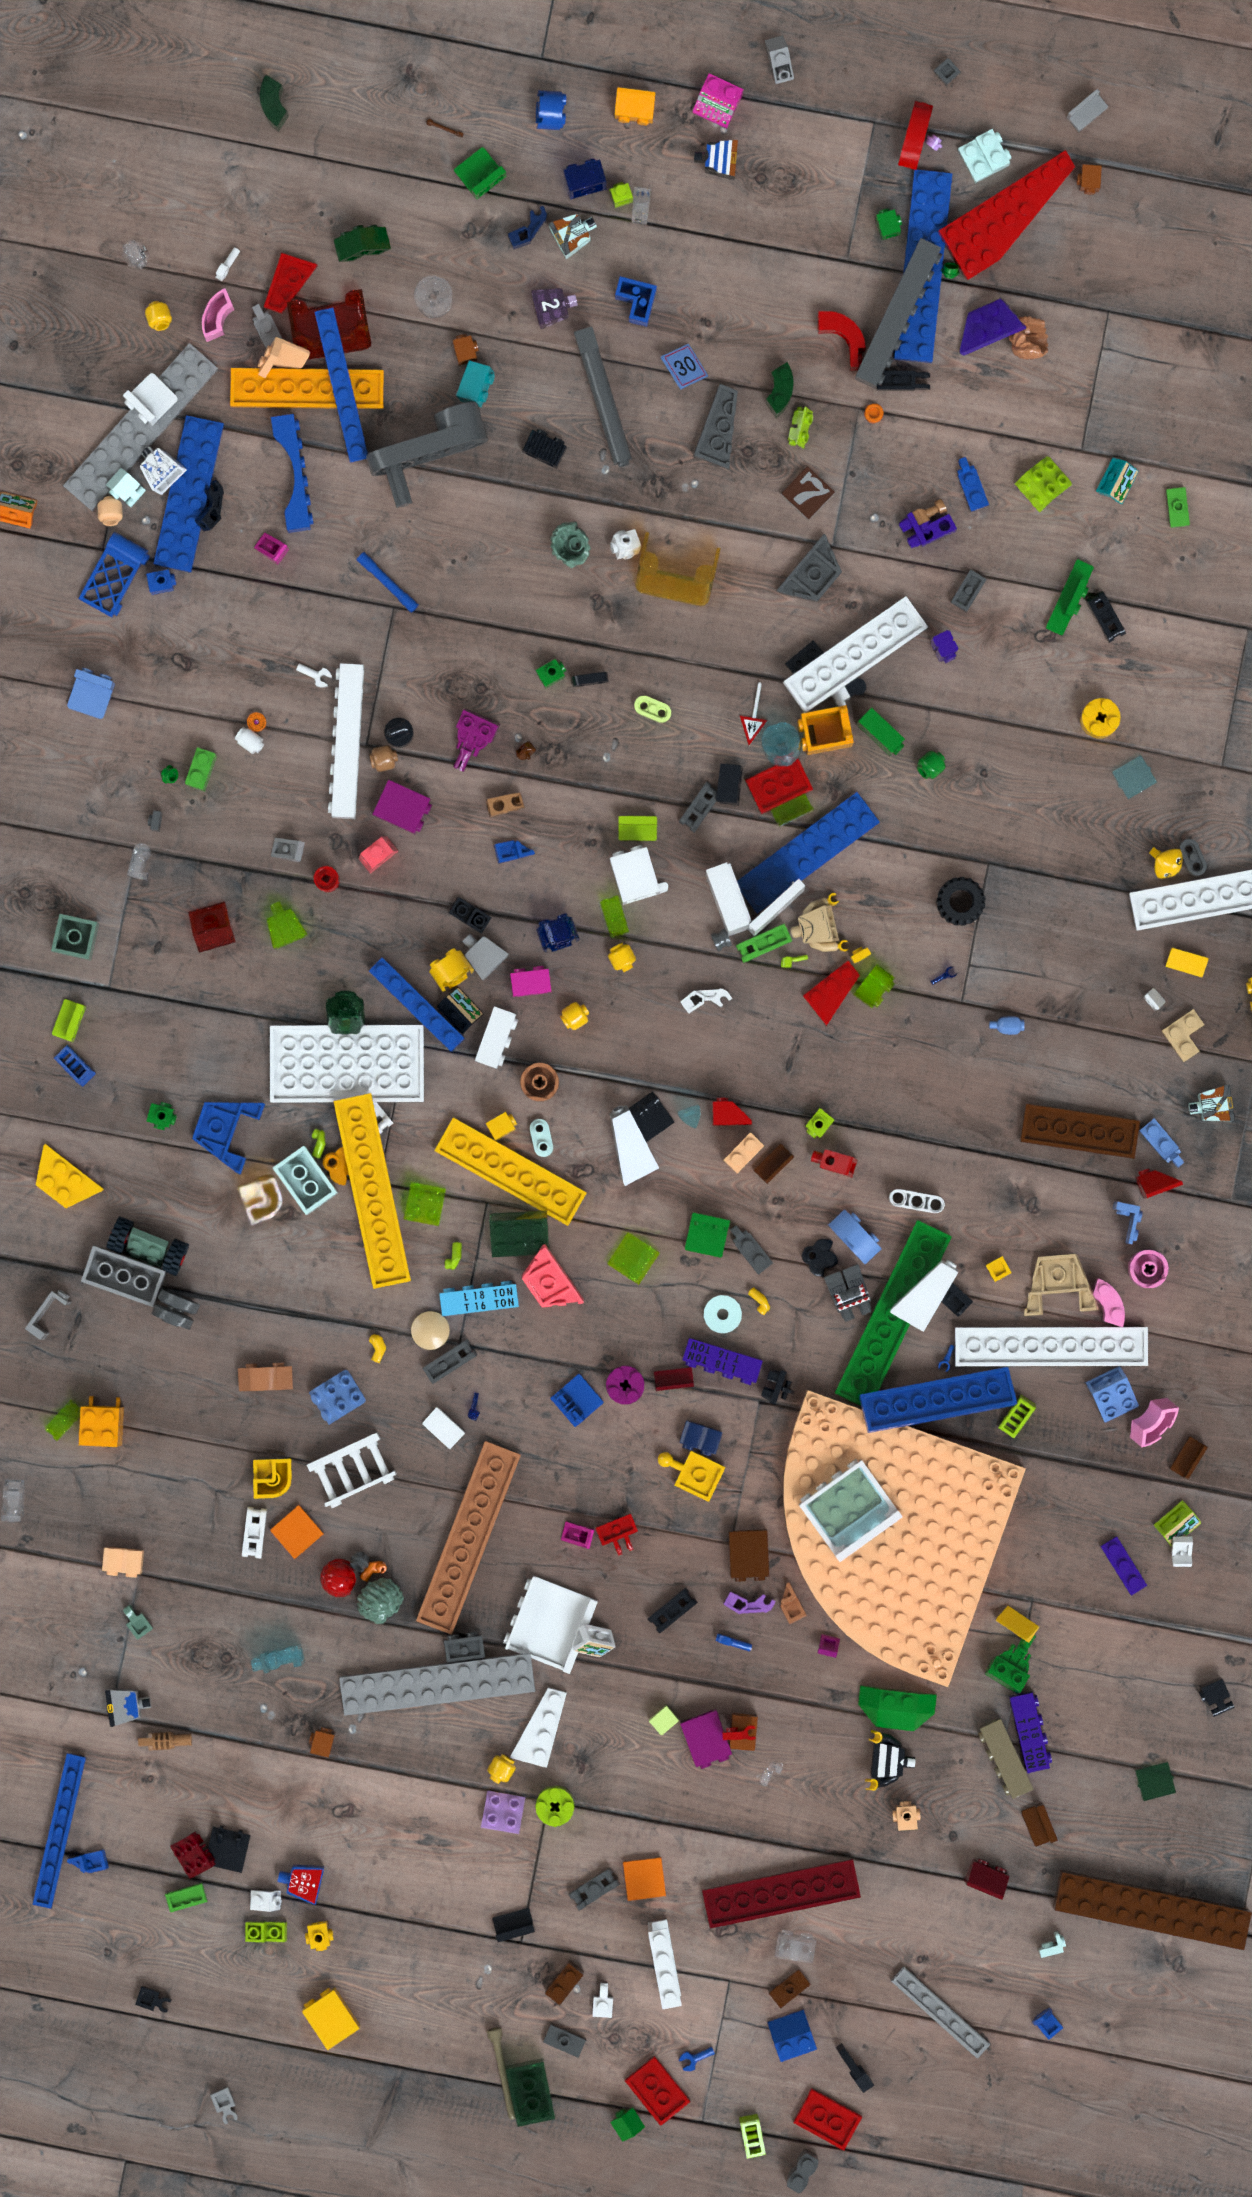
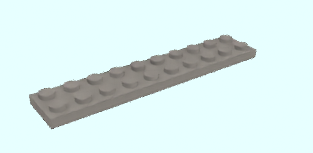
M189 343L159 377L177 396V402L153 426L148 422L145 424L137 416L139 413L135 409H130L66 481L63 487L93 512L98 502L109 494L110 489L106 486L107 482L120 468L126 472L132 468L142 456V451L156 441L218 371V368Z
M531 1653L339 1677L344 1716L536 1691Z

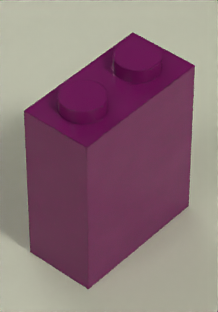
M388 780L372 815L415 835L417 831L420 832L424 825L422 819L425 814H429L432 808V804H430L431 799Z
M716 1709L680 1722L696 1767L700 1766L703 1769L711 1766L713 1761L723 1762L730 1759L729 1755H732L728 1740L722 1739V1731L724 1729Z

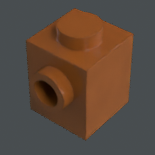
M1082 165L1081 174H1077V185H1080V191H1083L1084 194L1094 195L1096 192H1099L1101 186V165Z
M467 334L456 336V339L453 340V345L459 366L467 364L469 361H477L475 353L479 351L477 341H472L471 335L467 336Z
M326 1727L316 1729L315 1733H311L309 1744H312L310 1753L329 1758L336 1733H332V1729Z

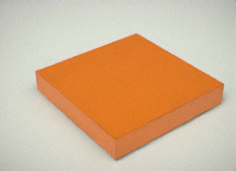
M300 1505L270 1529L272 1534L294 1559L324 1534Z
M661 1857L623 1862L628 1901L666 1896Z

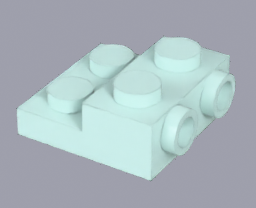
M993 129L958 148V152L975 183L1008 167L1010 164L1011 155L1007 148L1003 150L1000 144L1002 138L998 132L994 133Z

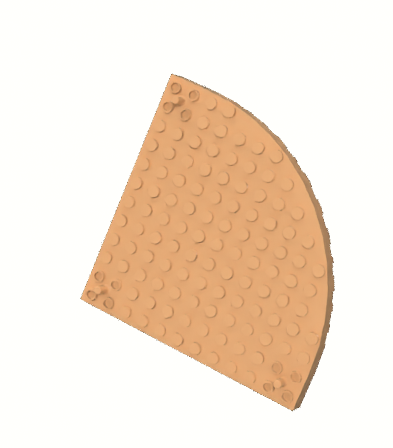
M807 1390L788 1445L783 1480V1504L786 1527L792 1551L800 1571L814 1597L828 1616L847 1636L862 1648L896 1668L948 1687L1026 1468L909 1426L868 1433L862 1409ZM857 1459V1461L862 1460L900 1512L902 1518L839 1562L799 1504L803 1496L808 1493L813 1495L817 1492V1486L823 1482H826V1484L833 1480L831 1477L840 1470L842 1473L849 1469L847 1465ZM857 1468L808 1503V1507L828 1535L834 1537L880 1504L882 1499L862 1471Z

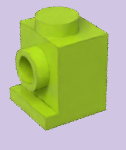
M620 182L614 184L613 188L609 189L615 208L633 202V196L628 183Z
M819 1108L805 1127L808 1129L806 1132L814 1139L816 1137L821 1138L834 1122V1119ZM817 1121L822 1122L823 1125L821 1128H817L815 1126V1123Z

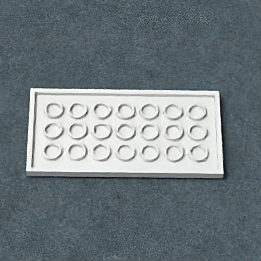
M424 1025L270 1026V1103L333 1102L368 1093L372 1094L373 1102H424Z

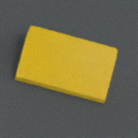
M1171 948L1165 967L1203 977L1209 958Z
M1007 1606L995 1620L1027 1642L1031 1641L1039 1629L1038 1625L1010 1606Z

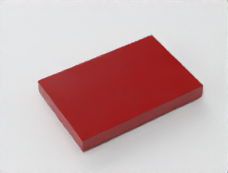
M797 755L745 779L761 815L813 790Z
M655 2055L624 2080L660 2126L691 2102Z
M811 2088L793 2123L844 2151L860 2123L862 2115Z

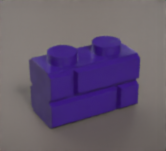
M950 630L934 636L930 644L933 650L936 651L935 655L938 661H944L946 664L956 659V653L959 648L956 642L953 641Z

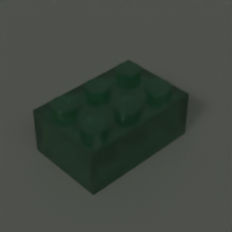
M547 1210L490 1214L492 1258L536 1255L544 1244L549 1249Z
M544 2058L506 2066V2075L517 2127L555 2119L556 2114Z

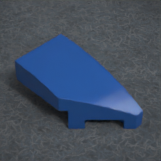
M512 840L494 845L498 864L535 854L533 850L523 846L519 841L515 842Z
M104 1849L66 1859L67 1863L73 1864L83 1873H93L109 1868Z

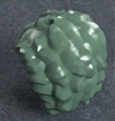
M574 521L558 525L550 537L552 541L550 545L552 554L556 556L557 560H562L570 568L585 563L591 550L586 533Z
M379 1578L374 1580V1582H369L361 1590L362 1593L357 1597L359 1601L357 1609L360 1615L366 1619L374 1621L375 1624H383L387 1617H391L394 1613L398 1612L404 1596L400 1587L391 1579Z

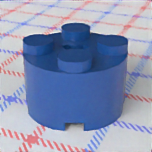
M538 90L537 96L540 97V102H536V123H538L536 129L560 130L566 121V113H562L564 106H566V94H562V91Z

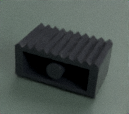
M537 429V431L532 430L522 452L557 469L567 450V446L564 445L565 442L556 437L554 440L547 437L548 434L540 429Z

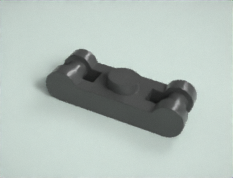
M709 782L705 783L679 821L682 825L686 824L690 827V830L694 833L716 803L717 790L711 787L712 784ZM706 793L712 796L710 801L704 798ZM692 813L698 817L696 821L689 818Z
M610 1867L568 1894L571 1900L574 1899L577 1904L576 1908L578 1911L621 1884L618 1879L614 1878ZM604 1878L609 1882L606 1886L601 1881ZM582 1892H585L588 1896L584 1900L580 1896Z

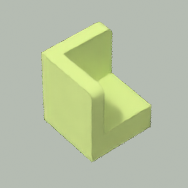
M667 1705L649 1719V1722L660 1735L666 1733L679 1721V1718Z

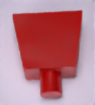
M826 1149L824 1153L814 1150L811 1157V1162L820 1164L819 1168L850 1178L853 1177L858 1161L854 1157ZM831 1158L834 1159V1163L832 1165L829 1164V1160Z

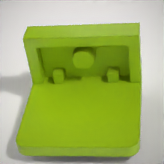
M1046 456L1028 470L1015 485L1040 513L1056 497L1068 489L1072 483L1054 461Z

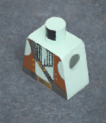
M578 214L549 223V229L565 259H568L591 240L588 232L597 227L592 217L582 222Z
M1230 1084L1198 1094L1199 1102L1188 1103L1190 1115L1201 1113L1202 1121H1235Z

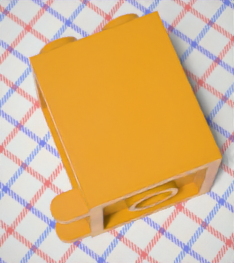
M847 705L802 713L797 721L799 733L803 732L804 737L801 738L802 751H806L807 755L853 746L854 741ZM813 725L816 744H811L807 726Z
M89 1396V1405L80 1407L79 1445L122 1446L124 1407H120V1397H116V1407L93 1406L94 1396Z

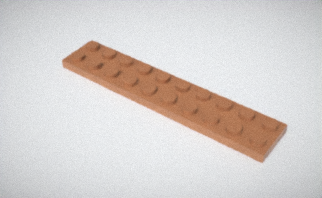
M487 1441L484 1442L418 1614L417 1622L452 1635L521 1454Z

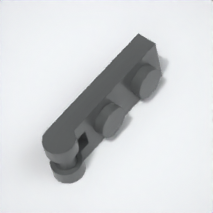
M468 1339L422 1368L432 1384L478 1355L470 1347L471 1343ZM462 1349L467 1355L464 1358H461L458 1353Z

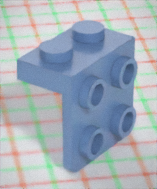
M76 669L74 675L76 680L67 704L68 708L98 719L104 718L115 683L107 675L100 674L99 677L93 675V671L89 669Z
M347 1370L340 1372L309 1392L312 1402L317 1405L322 1418L327 1421L328 1425L366 1401Z

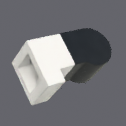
M856 678L831 695L836 706L846 705V700L854 696H862L866 691V683L861 678Z

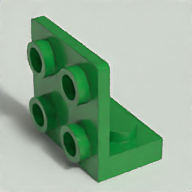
M481 147L454 169L455 174L476 200L507 177L503 167L497 165L484 147Z
M692 1212L685 1250L721 1258L730 1220Z

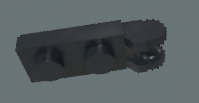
M884 370L885 379L882 385H877V391L930 390L929 384H915V378L927 379L930 378V373Z

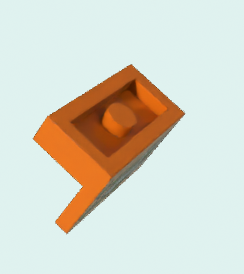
M0 492V521L31 528L37 500Z

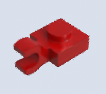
M748 1725L744 1730H738V1727H726V1731H722V1739L754 1740L756 1737L749 1736L748 1730L755 1729V1726Z

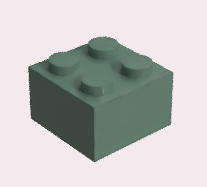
M59 914L51 951L91 961L99 923Z

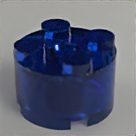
M567 913L557 916V919L553 921L547 919L539 922V927L536 929L545 953H547V949H551V952L571 946V941L576 940L577 943L580 940L573 918L568 917Z

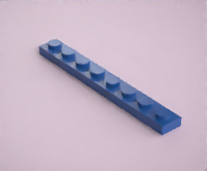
M334 308L316 311V321L350 463L364 460L368 452Z
M67 1753L32 1905L52 1909L85 1766V1756Z

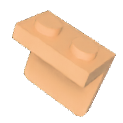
M275 337L272 344L267 346L264 356H261L258 367H260L258 375L266 378L273 365L282 369H302L310 355V351Z

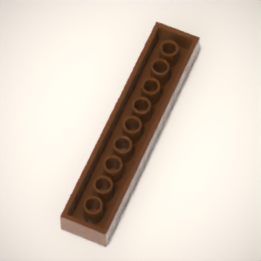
M1060 1870L1053 1903L1055 1911L1239 1950L1245 1949L1252 1912L1245 1908Z

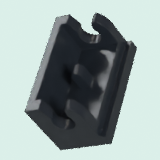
M720 763L716 802L739 806L743 773L741 765Z
M953 1283L941 1301L957 1317L973 1303Z

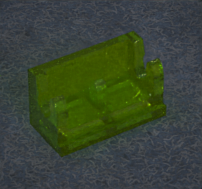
M616 895L602 900L600 904L610 937L615 938L628 934L629 929L619 896Z
M70 1400L45 1427V1431L49 1432L53 1439L59 1441L80 1419V1407L73 1400Z

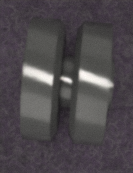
M161 1289L158 1299L168 1306L157 1304L154 1306L151 1314L166 1323L190 1330L194 1320L185 1315L184 1312L197 1314L200 1304L173 1292Z

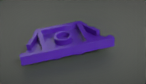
M1000 298L968 313L960 354L965 356L1026 329V325L1018 319L1014 311Z

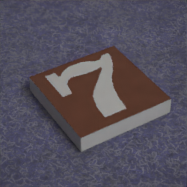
M808 466L781 493L808 521L835 494Z

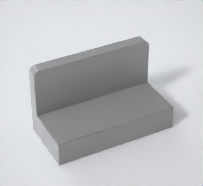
M1098 89L1067 115L1068 121L1078 132L1083 130L1109 107L1099 96L1100 91Z

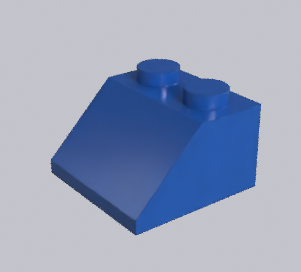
M804 2009L767 2022L780 2062L817 2050Z

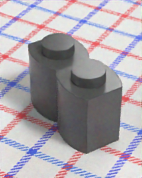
M807 2149L800 2153L796 2166L788 2173L786 2180L788 2188L798 2194L806 2188L809 2177L818 2167L819 2160L817 2155Z

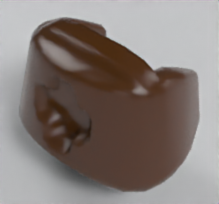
M530 741L525 742L516 750L517 758L520 760H530V756L536 752V748Z

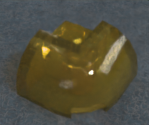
M262 1175L256 1177L254 1181L238 1186L252 1225L270 1219L281 1208L283 1202L282 1195L274 1175Z

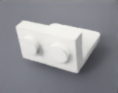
M153 373L149 374L132 392L128 390L123 395L125 398L124 403L131 410L135 409L139 413L137 416L145 424L148 422L151 426L178 400L177 396Z

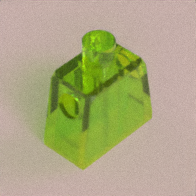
M280 901L270 905L274 916L266 920L274 950L308 936V933L292 909L284 911Z

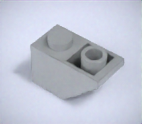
M783 35L765 40L775 83L779 84L793 80L794 76L789 50Z

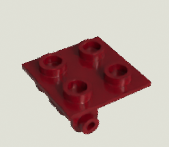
M196 1831L170 1846L190 1879L215 1865V1858H213L210 1852L205 1854L209 1851V1848L204 1851L202 1850L206 1844L204 1843L200 1846L204 1841Z

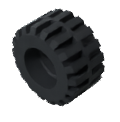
M952 878L941 887L937 894V910L946 922L952 923L955 926L971 924L979 918L985 908L986 898L983 893L984 891L971 878ZM958 890L968 892L972 898L971 908L963 913L954 911L950 906V897Z

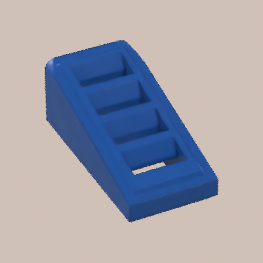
M66 1045L54 1057L63 1069L82 1087L96 1074L69 1045ZM70 1053L71 1056L63 1062L62 1060ZM74 1059H76V1061H75L70 1067H68V1065H69ZM81 1064L82 1067L74 1073L73 1071Z

